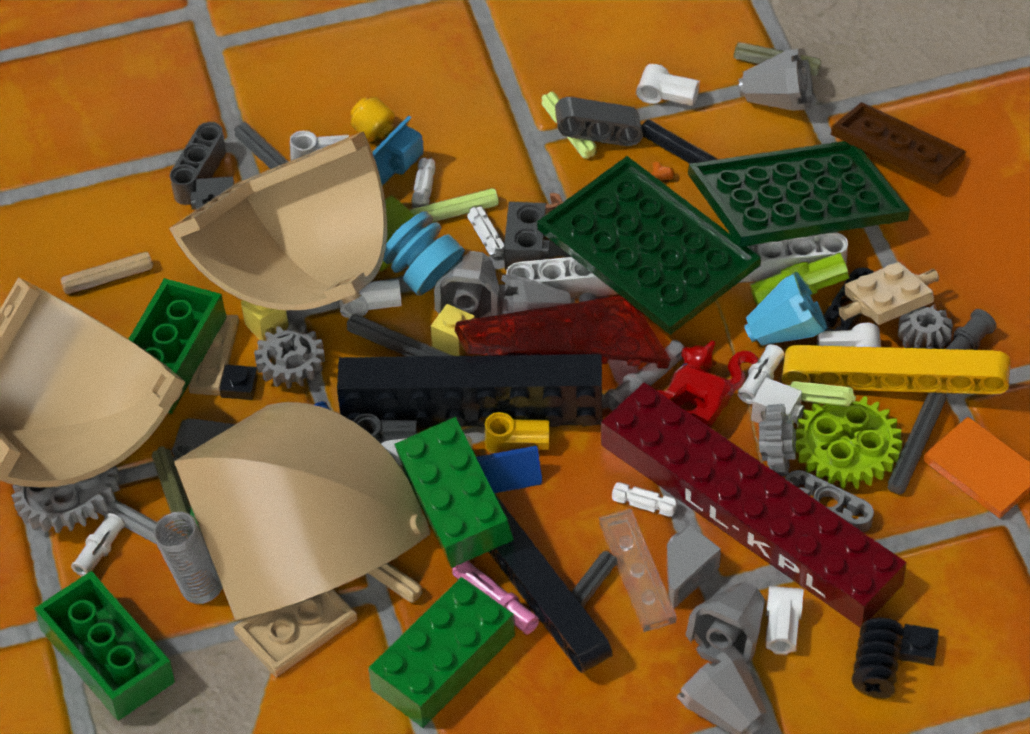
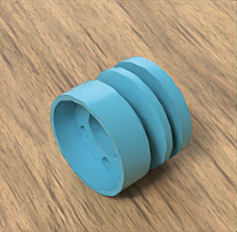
M427 211L415 215L396 230L386 243L383 259L386 264L392 263L391 269L395 273L409 266L404 274L403 281L418 296L431 290L436 285L437 280L464 253V248L450 234L435 240L442 227L438 222L431 223L433 218Z

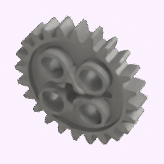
M115 465L92 478L58 487L38 488L13 485L15 493L12 495V499L15 503L16 511L19 517H22L25 524L30 523L34 530L41 526L45 533L52 526H54L56 533H60L63 526L66 525L70 531H73L74 525L77 522L82 526H86V518L98 519L96 511H107L106 501H115L116 498L113 492L120 490L117 483L120 481L117 467Z

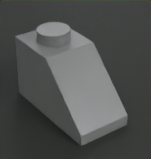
M691 525L681 534L676 533L667 544L669 606L673 609L720 567L721 548Z

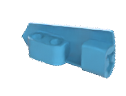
M408 116L372 152L382 186L395 173L399 175L404 174L423 155V138L421 133L407 126L412 118L411 116Z

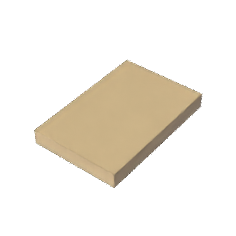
M332 589L276 610L247 617L235 625L233 629L234 634L277 678L358 619L357 613Z

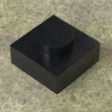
M225 364L219 389L221 398L253 400L258 378L257 367Z
M905 624L899 660L934 666L939 629Z

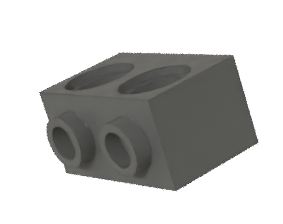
M509 202L504 243L505 269H508L510 265L516 262L549 258L550 240H546L545 235L537 230V221L546 215V203Z

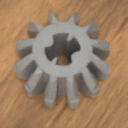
M935 304L930 308L920 307L902 315L899 319L898 337L899 341L903 342L904 348L944 349V346H948L951 342L952 319L947 318L946 310L937 311Z

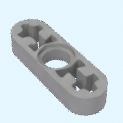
M802 470L792 471L785 477L786 480L796 487L800 484L804 485L805 488L801 487L799 489L809 496L814 494L813 498L818 502L826 496L836 499L838 503L833 507L827 508L863 533L871 528L874 510L867 501ZM858 513L864 515L863 517H858L857 520L852 518V516H857Z

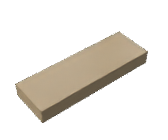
M226 314L227 318L192 377L189 385L190 393L220 396L219 389L225 364L229 365L239 324L238 315Z

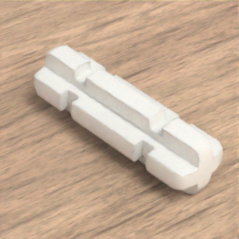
M422 158L419 161V170L417 171L414 185L415 192L412 196L413 208L429 205V197L434 179L433 175L436 168L435 161L432 158Z
M481 206L477 208L472 207L467 217L483 245L486 246L487 252L491 257L502 256L504 254V242L488 218L485 210Z
M617 482L613 488L612 499L616 502L625 504L628 501L630 506L651 512L660 510L659 514L669 517L673 516L676 511L677 499L664 495L662 498L659 497L660 493L635 486L633 489H630V485Z

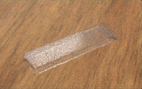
M632 509L599 517L600 527L612 555L616 557V566L643 631L676 623L677 616Z

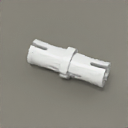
M774 344L767 345L758 363L752 364L749 368V376L742 387L739 388L737 394L743 402L752 404L765 378L774 379V371L785 357L784 351L779 346Z
M108 513L96 532L87 537L85 540L86 546L71 565L76 574L84 576L88 572L93 571L101 558L109 554L111 551L110 545L125 526L124 521L120 517Z

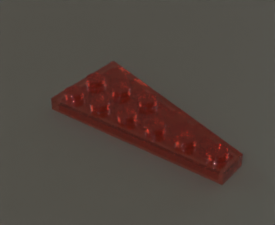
M622 296L457 321L454 330L467 354L508 355L509 352L526 353L527 355L602 354V364H607L609 360L627 361L628 366L640 367L641 362L656 363L657 368L668 369L671 361L642 312Z

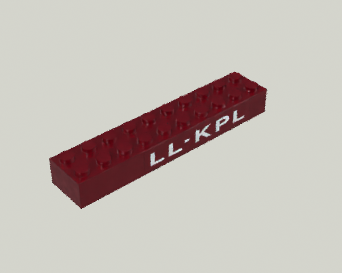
M645 382L601 422V446L858 627H861L865 621L870 620L904 585L906 561Z

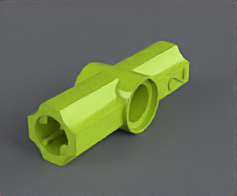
M838 252L810 263L802 262L781 270L780 274L750 284L753 299L758 306L784 278L795 272H798L813 293L810 296L816 294L818 289L849 279L846 263L841 253Z

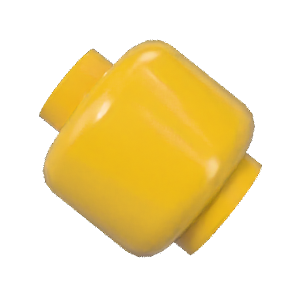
M376 97L362 98L350 112L352 116L351 126L358 133L364 131L369 142H374L379 138L384 141L395 129L392 125L395 119L394 112Z

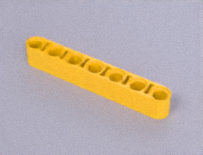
M793 345L785 351L782 381L786 385H791L793 381L851 387L853 390L996 395L1008 390L1011 360L1006 353L995 350Z

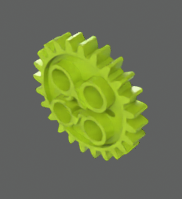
M864 396L860 402H851L848 407L823 404L822 406L819 403H812V411L805 409L803 411V419L797 420L796 453H799L798 462L806 463V472L816 470V477L820 479L824 476L828 477V483L833 484L836 480L840 481L842 489H845L847 482H852L854 487L859 489V484L862 480L871 486L873 476L882 481L884 479V472H892L894 463H897L902 447V440H900L902 431L896 428L897 419H889V409L879 412L880 402L878 401L871 406L868 405L867 396Z

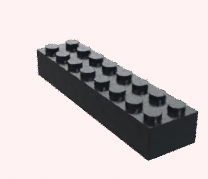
M602 354L339 357L337 393L340 414L351 421L357 416L366 413L377 416L379 420H417V428L433 427L456 417L461 427H485L488 416L498 412L510 415L513 420H549V427L560 425H580L584 427L601 425Z

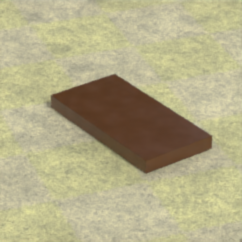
M863 102L859 103L832 126L830 135L934 185L941 182L961 164L966 155L965 150Z

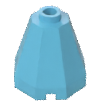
M798 272L784 278L746 317L748 324L744 325V328L752 342L758 341L763 346L810 338L824 332L828 328L818 302H813L810 296L813 294L810 287Z

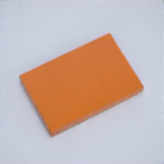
M966 417L924 454L923 461L999 519L1030 492V462L969 417Z

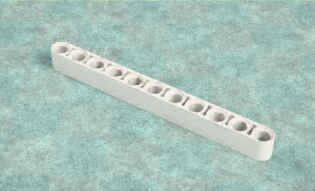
M836 232L747 246L761 257V266L739 283L763 280L780 274L781 270L802 262L810 263L838 252L841 253L846 263L848 240L843 234ZM572 257L516 262L510 265L506 271V275H518L569 292L570 297L574 299L579 298L584 293H590L595 296L618 295V293Z

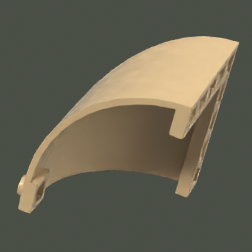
M363 131L234 184L169 229L180 248L197 269L226 292L254 305L270 309L306 310L328 305L339 300L346 304L361 296L359 291L375 278L384 259L387 241V215L380 175Z
M18 277L0 308V481L24 487H58L74 484L109 470L125 460L148 440L161 424L173 403L179 399L185 381L157 358L107 325L62 299Z
M282 402L267 405L174 461L235 620L276 610L346 584L392 561L430 535L427 519L422 513L413 488L390 453L370 433L355 422L323 407L298 402Z

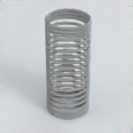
M173 512L165 515L154 527L153 536L183 597L195 604L211 601L220 593L223 587L195 519L185 512ZM176 520H185V521H177V522H174V523L169 524L170 522H173V521H176ZM179 527H189V528H180V529H177V530L172 531L173 529H176V528H179Z

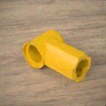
M493 413L488 416L485 422V448L492 454L537 446L538 450H548L549 420H513L506 413Z

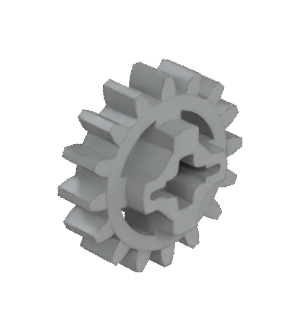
M289 324L288 330L285 331L280 326H277L276 334L273 335L270 332H266V341L258 340V350L254 352L258 373H263L265 381L273 378L274 386L276 387L281 382H286L287 388H291L292 382H297L298 385L304 386L303 379L308 378L313 381L315 379L314 371L322 372L323 370L322 362H325L323 342L321 339L317 340L315 331L307 334L306 326L300 327L298 331L294 330L293 324Z
M784 404L768 405L766 407L767 412H765L766 421L759 422V452L762 455V461H767L770 469L780 476H787L789 474L788 468H790L789 460L796 459V429L794 428L793 420H788Z

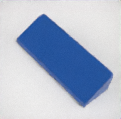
M537 446L476 457L494 493L542 484Z

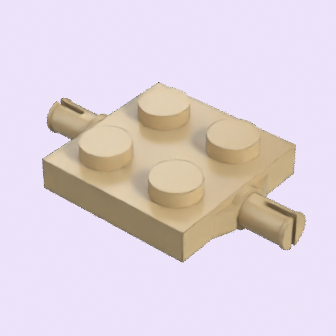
M897 262L871 274L861 276L854 281L844 284L845 295L853 303L840 307L839 314L843 320L863 314L873 319L878 325L934 302L933 291L926 285L939 281L938 272L933 268L920 275H915L900 262Z

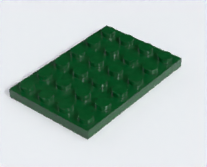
M845 141L689 164L687 174L739 247L892 224L894 222L907 221L910 214V209L863 150Z
M628 156L624 157L537 221L538 231L669 335L673 334L761 266V257L747 246L739 247L730 233Z

